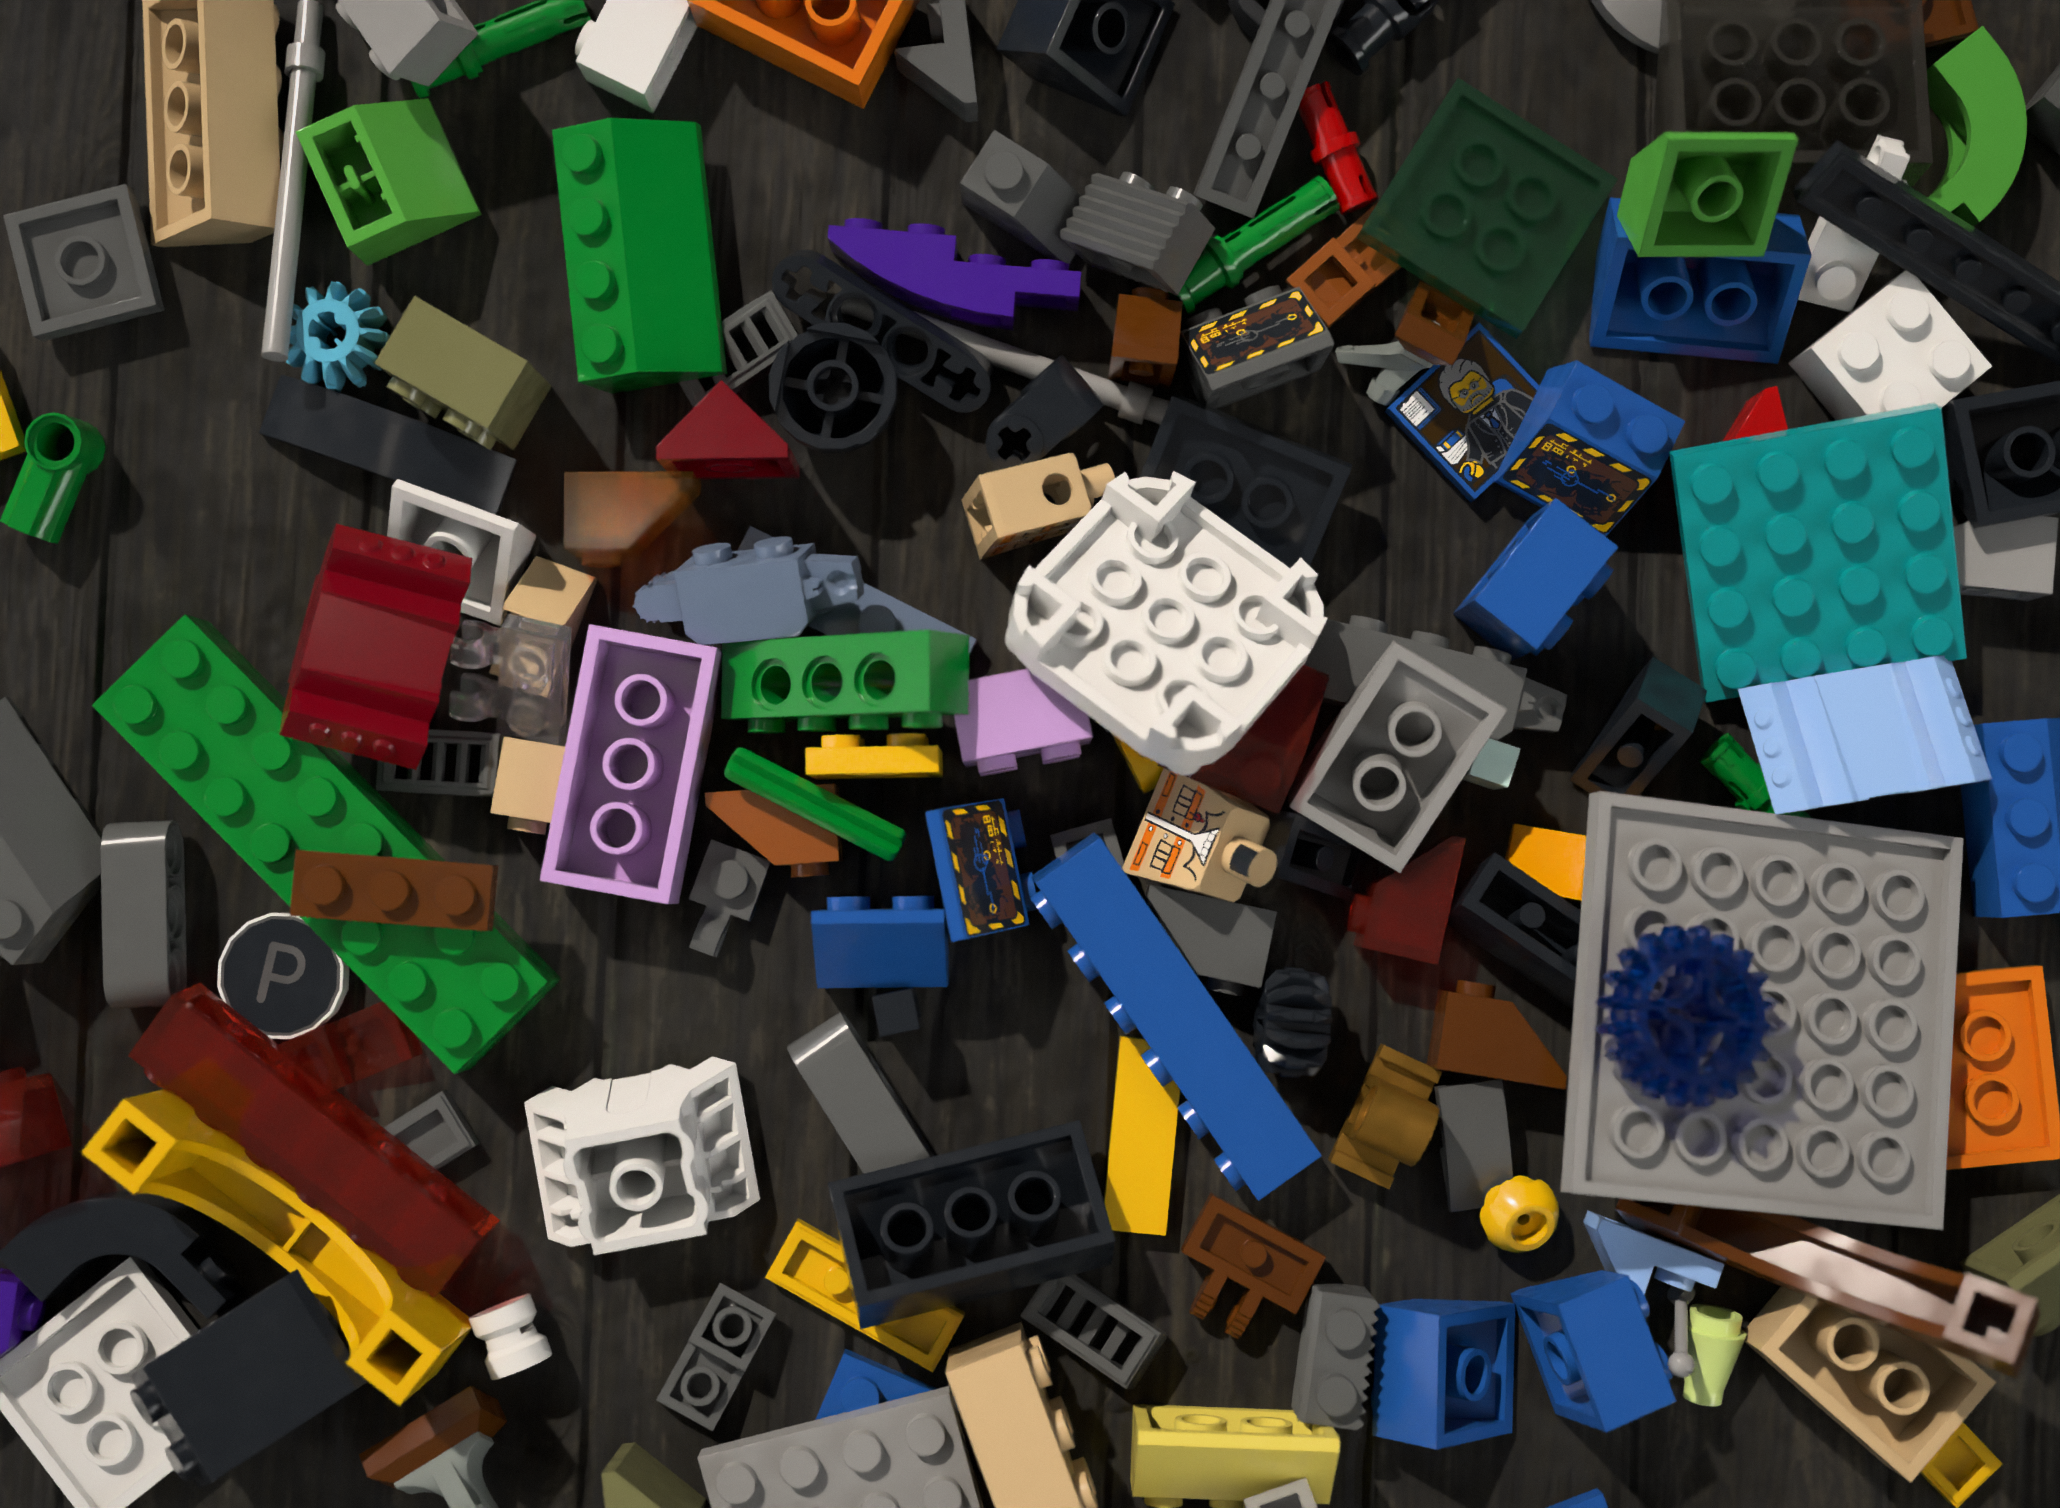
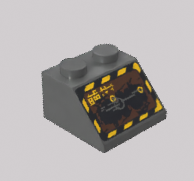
M1279 285L1267 287L1244 299L1246 307L1223 315L1221 308H1213L1196 314L1185 321L1187 329L1180 331L1179 354L1198 402L1219 409L1321 369L1334 346V342L1329 330L1300 287L1283 293Z

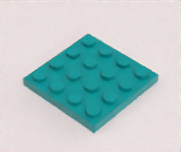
M1936 403L1924 404L1669 451L1700 685L1707 690L1704 699L1706 703L1740 697L1738 689L1889 663L1906 662L1932 656L1944 655L1948 661L1967 658L1942 410Z

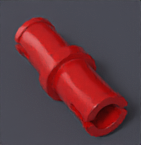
M1329 81L1306 88L1298 107V112L1314 147L1310 152V156L1314 165H1322L1329 184L1337 197L1336 200L1340 205L1339 211L1341 215L1355 212L1379 198L1377 192L1373 189L1356 149L1360 146L1361 142L1356 131H1348L1332 94Z

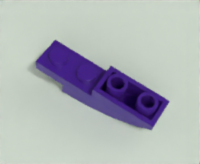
M850 218L845 220L844 226L829 225L828 241L832 253L854 272L883 291L913 306L940 316L978 326L1014 330L1016 306L1078 311L1081 272L1069 271V264L1066 262L1038 259L1031 262V267L1006 265L1005 258L991 254H973L968 257V262L957 261L958 248L956 236L945 235L943 227L933 224H910L907 231L883 230L882 223L875 220Z

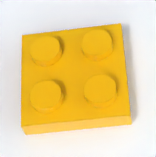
M888 734L887 746L865 747V739H861L860 735L821 736V748H806V775L817 780L943 777V752L938 745L929 746V739L926 738V734Z

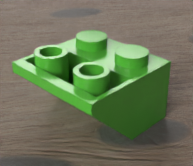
M428 98L353 105L295 131L347 248L367 266L482 215L433 105Z

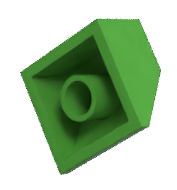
M1665 132L1631 158L1617 212V218L1638 257H1764L1797 146L1798 138L1794 133Z

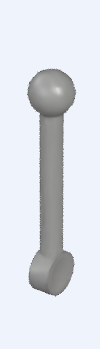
M1672 1286L1667 1293V1298L1675 1306L1674 1353L1669 1357L1668 1368L1676 1377L1684 1378L1691 1375L1695 1367L1692 1356L1688 1354V1304L1693 1300L1696 1292L1694 1288L1692 1292Z

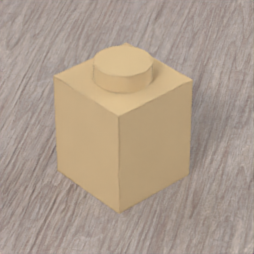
M510 737L503 738L490 813L509 816L507 829L545 835L547 822L551 823L565 747Z

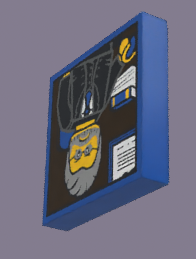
M1479 322L1468 333L1466 342L1453 365H1433L1386 409L1385 413L1453 485L1472 502L1493 483L1539 385Z

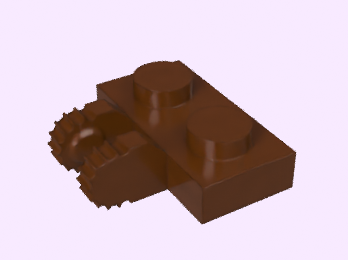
M1210 1193L1181 1247L1182 1253L1211 1268L1194 1298L1189 1313L1203 1320L1214 1308L1218 1294L1227 1277L1245 1286L1246 1289L1227 1317L1225 1333L1239 1339L1263 1297L1297 1314L1326 1256L1324 1253L1221 1197Z

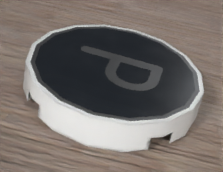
M269 913L246 922L229 938L218 961L217 988L226 1011L243 1029L265 1039H294L317 1030L339 1011L349 989V967L300 917L290 916V913Z

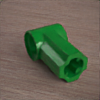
M52 412L42 414L34 419L26 430L24 443L27 456L0 522L27 535L58 544L86 475L96 470L104 458L105 444L99 430L90 423ZM70 430L74 437V447L70 455L61 460L57 454V441L64 432Z

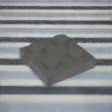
M128 184L3 215L32 335L36 339L44 342L165 311L136 192Z

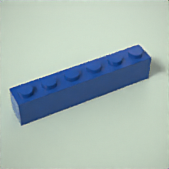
M1092 833L1031 876L1040 891L1030 897V899L1052 930L1061 923H1064L1077 942V944L1067 950L1089 982L1099 975L1102 977L1114 995L1104 1004L1124 1033L1127 1035L1137 1028L1151 1048L1140 1056L1162 1087L1173 1080L1187 1099V1101L1177 1107L1199 1139L1209 1132L1212 1134L1223 1150V1153L1213 1160L1235 1191L1247 1184L1259 1201L1322 1156L1105 843L1096 833Z

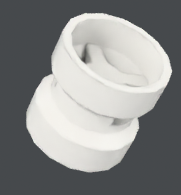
M524 1294L504 1301L469 1318L475 1337L486 1342L488 1354L484 1362L491 1380L500 1379L544 1361L553 1354L547 1337L538 1333L532 1323L537 1311L530 1294Z

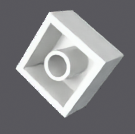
M1907 270L1883 285L1788 363L1836 421L1930 403H1936L1942 408L1992 367L1920 279Z

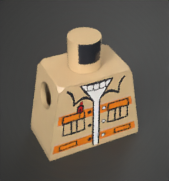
M1067 453L978 475L962 498V503L979 558H987L1069 533L1092 510L1091 507L1095 506L1102 499L1106 485L1115 479L1110 465L1105 463L1080 470L1075 455ZM1043 493L1051 496L1056 505L1049 502Z
M1164 766L1122 869L1127 874L1168 887L1235 902L1241 898L1246 883L1255 887H1261L1267 884L1275 873L1277 867L1276 855L1272 850L1262 846L1270 828L1269 816L1215 775L1200 769L1191 775H1179L1172 772L1167 766Z

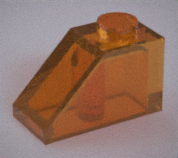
M693 471L564 472V549L575 557H582L583 566H621V556H639L701 494V481Z

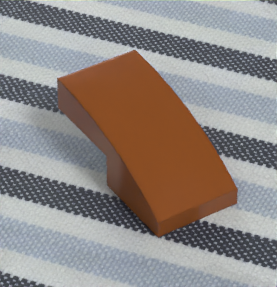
M1378 201L1336 239L1333 237L1286 279V283L1291 289L1301 288L1325 326L1329 328L1419 252L1421 246Z

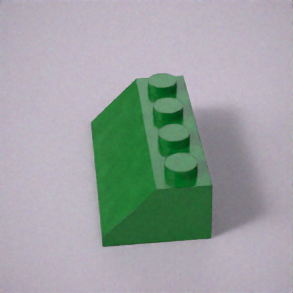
M606 118L553 129L552 135L578 382L614 394L727 374L701 125L697 122Z

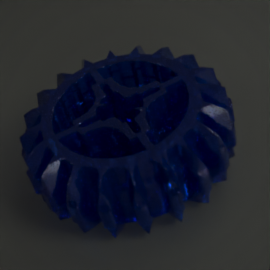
M1680 925L1663 927L1660 930V935H1657L1655 932L1640 935L1636 938L1638 950L1635 948H1625L1616 954L1624 971L1608 970L1602 976L1606 983L1614 989L1613 996H1600L1594 1002L1601 1009L1610 1010V1022L1599 1024L1595 1030L1600 1035H1613L1616 1042L1609 1047L1604 1057L1608 1058L1611 1062L1626 1060L1619 1079H1622L1627 1084H1638L1641 1082L1640 1095L1652 1100H1659L1664 1097L1665 1103L1670 1107L1684 1108L1690 1102L1694 1107L1706 1108L1715 1104L1716 1097L1718 1099L1730 1100L1738 1096L1737 1082L1740 1084H1751L1759 1079L1751 1061L1766 1062L1769 1058L1773 1057L1770 1051L1761 1043L1763 1036H1774L1775 1033L1780 1031L1773 1023L1765 1022V1010L1773 1009L1780 1002L1773 997H1762L1760 988L1765 985L1771 976L1764 971L1749 972L1755 953L1747 949L1733 951L1734 937L1726 933L1714 934L1711 937L1710 928L1706 926H1689L1685 931ZM1675 964L1674 976L1667 978V985L1663 994L1657 999H1649L1654 985L1660 976ZM1716 987L1721 995L1723 1004L1720 1003L1716 995ZM1681 1009L1684 1012L1691 1013V1017L1705 1019L1706 1023H1693L1683 1019L1682 1015L1671 1014L1667 1010ZM1649 1025L1656 1031L1659 1037V1049L1652 1038ZM1720 1032L1723 1033L1715 1053L1699 1067L1700 1057H1707L1710 1041L1715 1035Z

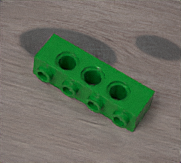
M928 629L722 643L721 719L747 721V733H786V722L797 721V731L835 732L837 720L849 719V729L888 730L889 718L902 717V727L942 728V716L969 715V635Z

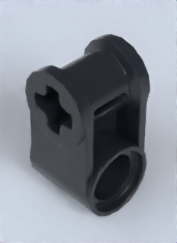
M1061 355L1037 375L1020 392V396L990 424L986 438L987 454L993 464L1000 469L1038 461L1060 441L1066 440L1099 411L1105 402L1068 360ZM1008 426L1010 430L1017 432L1023 427L1030 432L1026 438V446L1029 451L1023 455L1015 449L1007 454L1001 451L1000 448L1004 441L1001 429Z

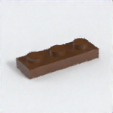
M296 850L290 916L493 931L499 865Z

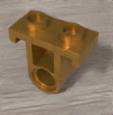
M1380 1043L1328 1160L1337 1166L1390 1189L1394 1180L1393 1175L1399 1162L1411 1167L1419 1161L1431 1139L1439 1116V1106L1429 1102L1428 1098L1435 1083H1438L1442 1072Z

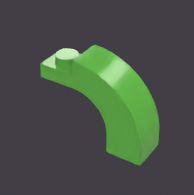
M1981 26L1936 61L1912 83L1940 119L1948 141V162L1944 176L1928 198L1972 226L1983 220L1998 205L2009 190L2019 170L2027 136L2026 105L2018 77L2009 59L1984 26Z

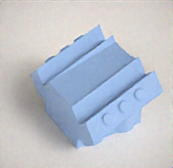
M1944 655L1738 689L1775 814L1868 800L1870 797L1911 793L1992 779L1953 663L1948 661Z

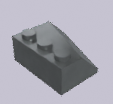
M4 697L0 700V956L12 965L43 963L101 888L102 833L80 800L73 798L52 767L55 763L43 745L36 743L21 721L22 714L12 699Z

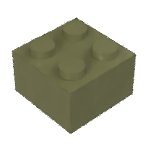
M416 296L413 297L374 363L392 377L386 387L403 397L402 400L434 419L437 418L441 410L446 411L443 417L445 422L455 427L465 437L489 450L498 441L514 451L552 387L527 360Z

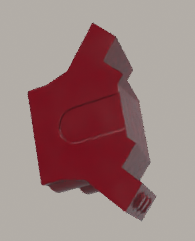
M336 523L326 548L320 574L315 577L287 682L290 686L283 708L279 735L416 770L427 748L429 723L439 704L442 676L450 646L454 642L455 634L460 624L461 603L471 583L472 558Z

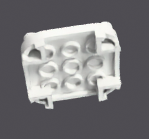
M1173 471L1170 480L1152 477H1140L1129 480L1128 475L1124 472L1106 485L1102 499L1035 569L1028 566L1017 585L1009 611L1005 643L1008 649L1016 655L1033 675L1138 753L1161 765L1167 766L1176 774L1191 775L1196 773L1201 766L1214 763L1230 751L1305 664L1327 620V617L1323 616V603L1314 585L1318 574L1301 557L1290 569L1191 498L1195 481Z

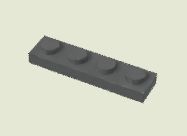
M1270 0L1193 193L1195 196L1254 218L1342 0Z

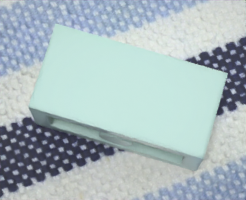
M1489 738L1462 780L1492 790L1507 788L1521 749Z

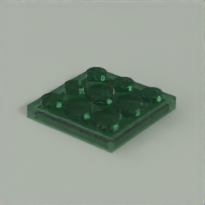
M1457 78L1356 238L1517 339L1525 330L1618 178Z

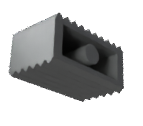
M1124 171L1119 179L1100 173L1091 175V184L1085 186V195L1079 197V206L1073 208V217L1067 218V227L1060 230V238L1085 263L1092 267L1096 266L1101 270L1105 269L1120 277L1124 276L1129 280L1133 279L1138 283L1142 282L1147 286L1151 285L1156 289L1160 288L1166 293L1169 291L1177 296L1213 234L1215 227L1200 212L1203 207L1201 201L1189 192L1175 186H1170L1166 194L1157 192L1145 179L1131 172Z
M1314 1280L1306 1295L1291 1403L1292 1410H1294L1296 1418L1300 1422L1350 1430H1358L1364 1426L1360 1416L1366 1411L1361 1403L1368 1399L1363 1390L1370 1386L1365 1377L1371 1373L1366 1364L1373 1360L1368 1351L1375 1346L1370 1338L1377 1333L1371 1325L1379 1320L1373 1312L1380 1305L1363 1286Z

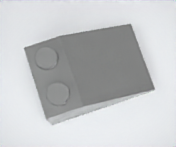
M1393 640L1322 734L1288 787L1289 807L1401 873L1507 712V708Z

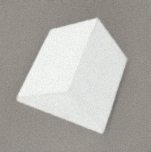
M397 479L392 485L387 536L472 558L471 583L461 603V612L501 626L508 611L502 608L522 576L536 535L517 522Z

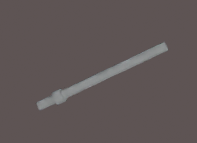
M301 0L298 2L294 43L287 46L284 73L290 78L261 352L263 358L277 362L286 361L289 353L308 159L295 131L312 124L316 83L320 82L324 75L326 54L320 47L324 7L321 3L314 0Z
M849 298L843 302L842 313L873 323V311L866 301L860 298ZM916 312L982 353L991 361L993 366L1033 380L1054 361ZM915 332L901 333L925 342L924 338ZM1075 368L1105 402L1104 405L1119 410L1118 417L1142 425L1144 419L1161 425L1170 401L1154 396L1153 388L1130 381L1128 386Z

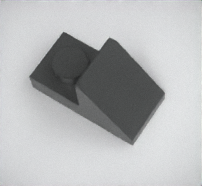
M939 0V3L927 4L931 43H944L895 49L897 69L965 122L978 121L977 96L965 0Z

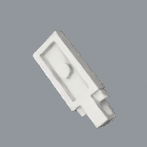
M1877 135L1867 159L1907 184V180L1901 178L1910 156L1905 152L1903 141ZM1819 216L1808 240L1812 256L1798 300L1852 312L1879 253Z

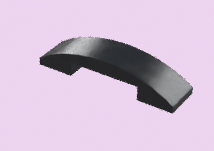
M281 375L259 434L315 455H323L394 482L399 479L498 516L519 463L516 459L492 449L489 450L482 445L351 396L285 375Z

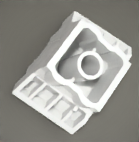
M712 1056L691 1069L669 1064L662 1069L651 1071V1073L612 1080L610 1078L601 1080L593 1078L573 1091L551 1086L524 1102L549 1240L569 1247L591 1243L594 1255L696 1237L707 1234L708 1221L734 1217L760 1200L737 1066L734 1062Z

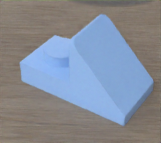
M1587 1211L1583 1223L1605 1271L1629 1275L1630 1280H1633L1640 1287L1643 1294H1645L1654 1266L1657 1267L1654 1278L1674 1287L1692 1292L1694 1283L1697 1281L1716 1289L1724 1263L1626 1224Z

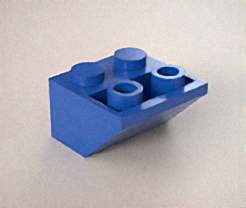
M934 896L893 897V909H870V897H827V910L811 911L817 988L947 987L949 985L948 922L945 908H934Z

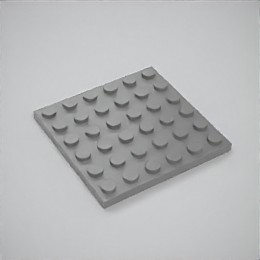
M1603 791L1590 793L1561 1192L1943 1230L1963 838Z

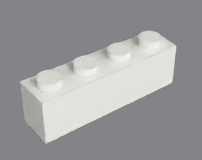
M606 0L596 22L589 20L584 25L575 46V54L578 56L576 63L586 81L654 113L698 27L687 0Z

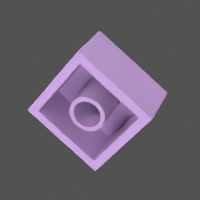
M1029 669L969 680V715H954L963 763L966 768L978 766L980 777L1017 770L1016 758L1041 753L1043 764L1080 758V754H1082L1080 746L1090 744L1093 738L1089 715L1033 675Z

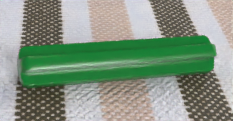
M737 748L727 763L724 775L728 780L886 861H893L897 857L906 840V832L903 829L745 748Z

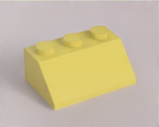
M1133 1404L1130 1473L1133 1497H1144L1146 1505L1159 1508L1180 1507L1183 1505V1499H1209V1506L1212 1508H1245L1243 1499L1306 1478L1315 1503L1329 1504L1339 1457L1340 1438L1333 1427L1298 1421L1294 1410Z

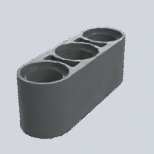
M174 820L109 823L105 826L101 838L103 985L106 1001L112 1008L179 1006L185 997L187 983L184 842L181 828Z
M839 1012L787 1046L794 1064L863 1174L935 1156L863 1040L843 1012Z

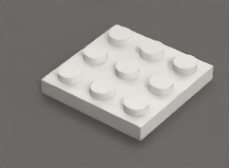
M134 1256L125 1260L0 1359V1411L75 1508H127L174 1471L165 1453V1448L171 1445L158 1422L149 1425L137 1411L130 1396V1391L136 1388L130 1376L199 1330L146 1261Z

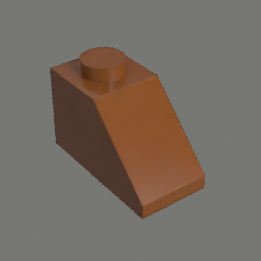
M820 784V785H817V786H819V787H821V788H823V789H825V790H827V791H829V792H831V793H833V794L839 796V786H838V785H836V784ZM750 790L705 793L706 806L774 866L790 865L791 878L830 875V862H844L842 837Z

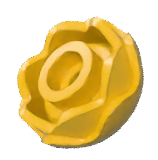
M1522 1175L1515 1176L1511 1180L1492 1187L1486 1194L1484 1206L1480 1211V1221L1487 1239L1496 1247L1515 1253L1528 1252L1543 1245L1554 1233L1559 1218L1558 1201L1549 1185L1543 1180H1533Z

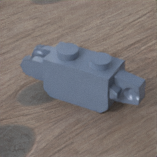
M773 537L754 543V549L732 551L731 544L714 543L692 550L693 556L675 571H671L668 574L663 572L661 575L657 574L648 582L649 585L645 584L635 592L636 598L632 607L636 609L640 619H645L647 623L649 621L655 623L658 620L661 623L683 621L685 634L700 645L796 637L818 616L822 609L858 600L864 594V581L861 575V565L858 556L816 554L815 543L793 545L791 537Z

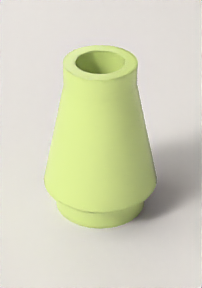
M1694 1304L1690 1306L1688 1316V1354L1692 1356L1695 1367L1691 1375L1684 1377L1683 1397L1686 1400L1703 1406L1714 1407L1722 1404L1725 1387L1747 1336L1746 1332L1741 1329L1743 1317L1736 1311L1712 1304Z

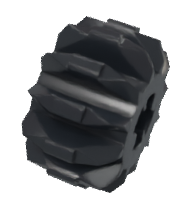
M1284 967L1283 970L1268 969L1265 973L1261 988L1257 987V1000L1254 1003L1255 1013L1252 1023L1254 1028L1252 1046L1255 1048L1254 1059L1264 1072L1279 1074V1077L1300 1078L1301 1075L1316 1076L1322 1068V1065L1327 1060V1047L1331 1042L1330 1028L1333 1021L1331 1017L1333 999L1329 995L1330 986L1325 976H1320L1319 973L1304 971V968Z

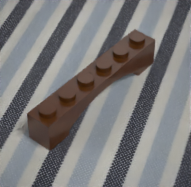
M1619 1198L1615 1208L1630 1227L2016 1379L2040 1317L2038 1300L2036 1298L1970 1273L1965 1275L1900 1256L1838 1234L1793 1215Z

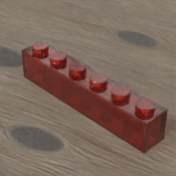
M201 983L171 995L128 1055L144 1067V1073L151 1082L165 1090L174 1091L194 1107L196 1116L204 1124L213 1129L226 1132L245 1148L247 1157L253 1163L263 1169L275 1171L295 1187L297 1196L306 1205L328 1213L346 1228L347 1235L355 1244L366 1250L376 1251L397 1268V1274L407 1285L416 1290L426 1291L436 1298L457 1279L501 1221Z

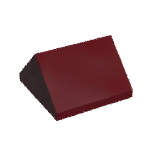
M722 380L656 446V460L674 480L800 478L799 464L789 445Z

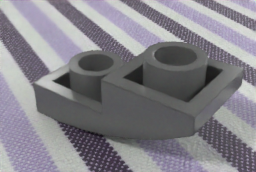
M719 1283L656 1401L713 1431L776 1313Z

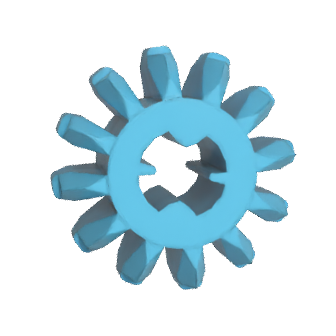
M331 281L324 298L316 288L306 287L305 297L309 305L303 310L298 305L293 304L292 317L297 320V323L291 326L290 344H293V346L289 349L288 359L286 360L287 364L293 368L302 367L301 379L305 382L316 385L324 379L326 388L336 392H341L346 377L357 387L366 386V375L362 369L369 364L375 370H382L374 364L378 358L374 351L375 349L384 348L390 338L387 332L379 330L387 320L386 313L378 306L369 307L371 297L360 288L348 295L345 286L340 282ZM340 326L346 331L345 339L341 342L335 338L338 346L331 348L326 344L327 336L329 333L337 336L335 328Z

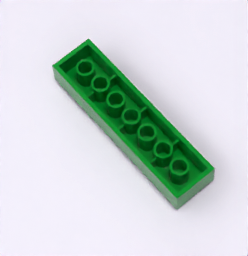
M184 614L92 704L109 724L289 907L291 905L296 850L445 861L336 749L279 735L286 699L209 621ZM494 911L493 931L300 917L454 1074L472 1069L562 979L496 911Z

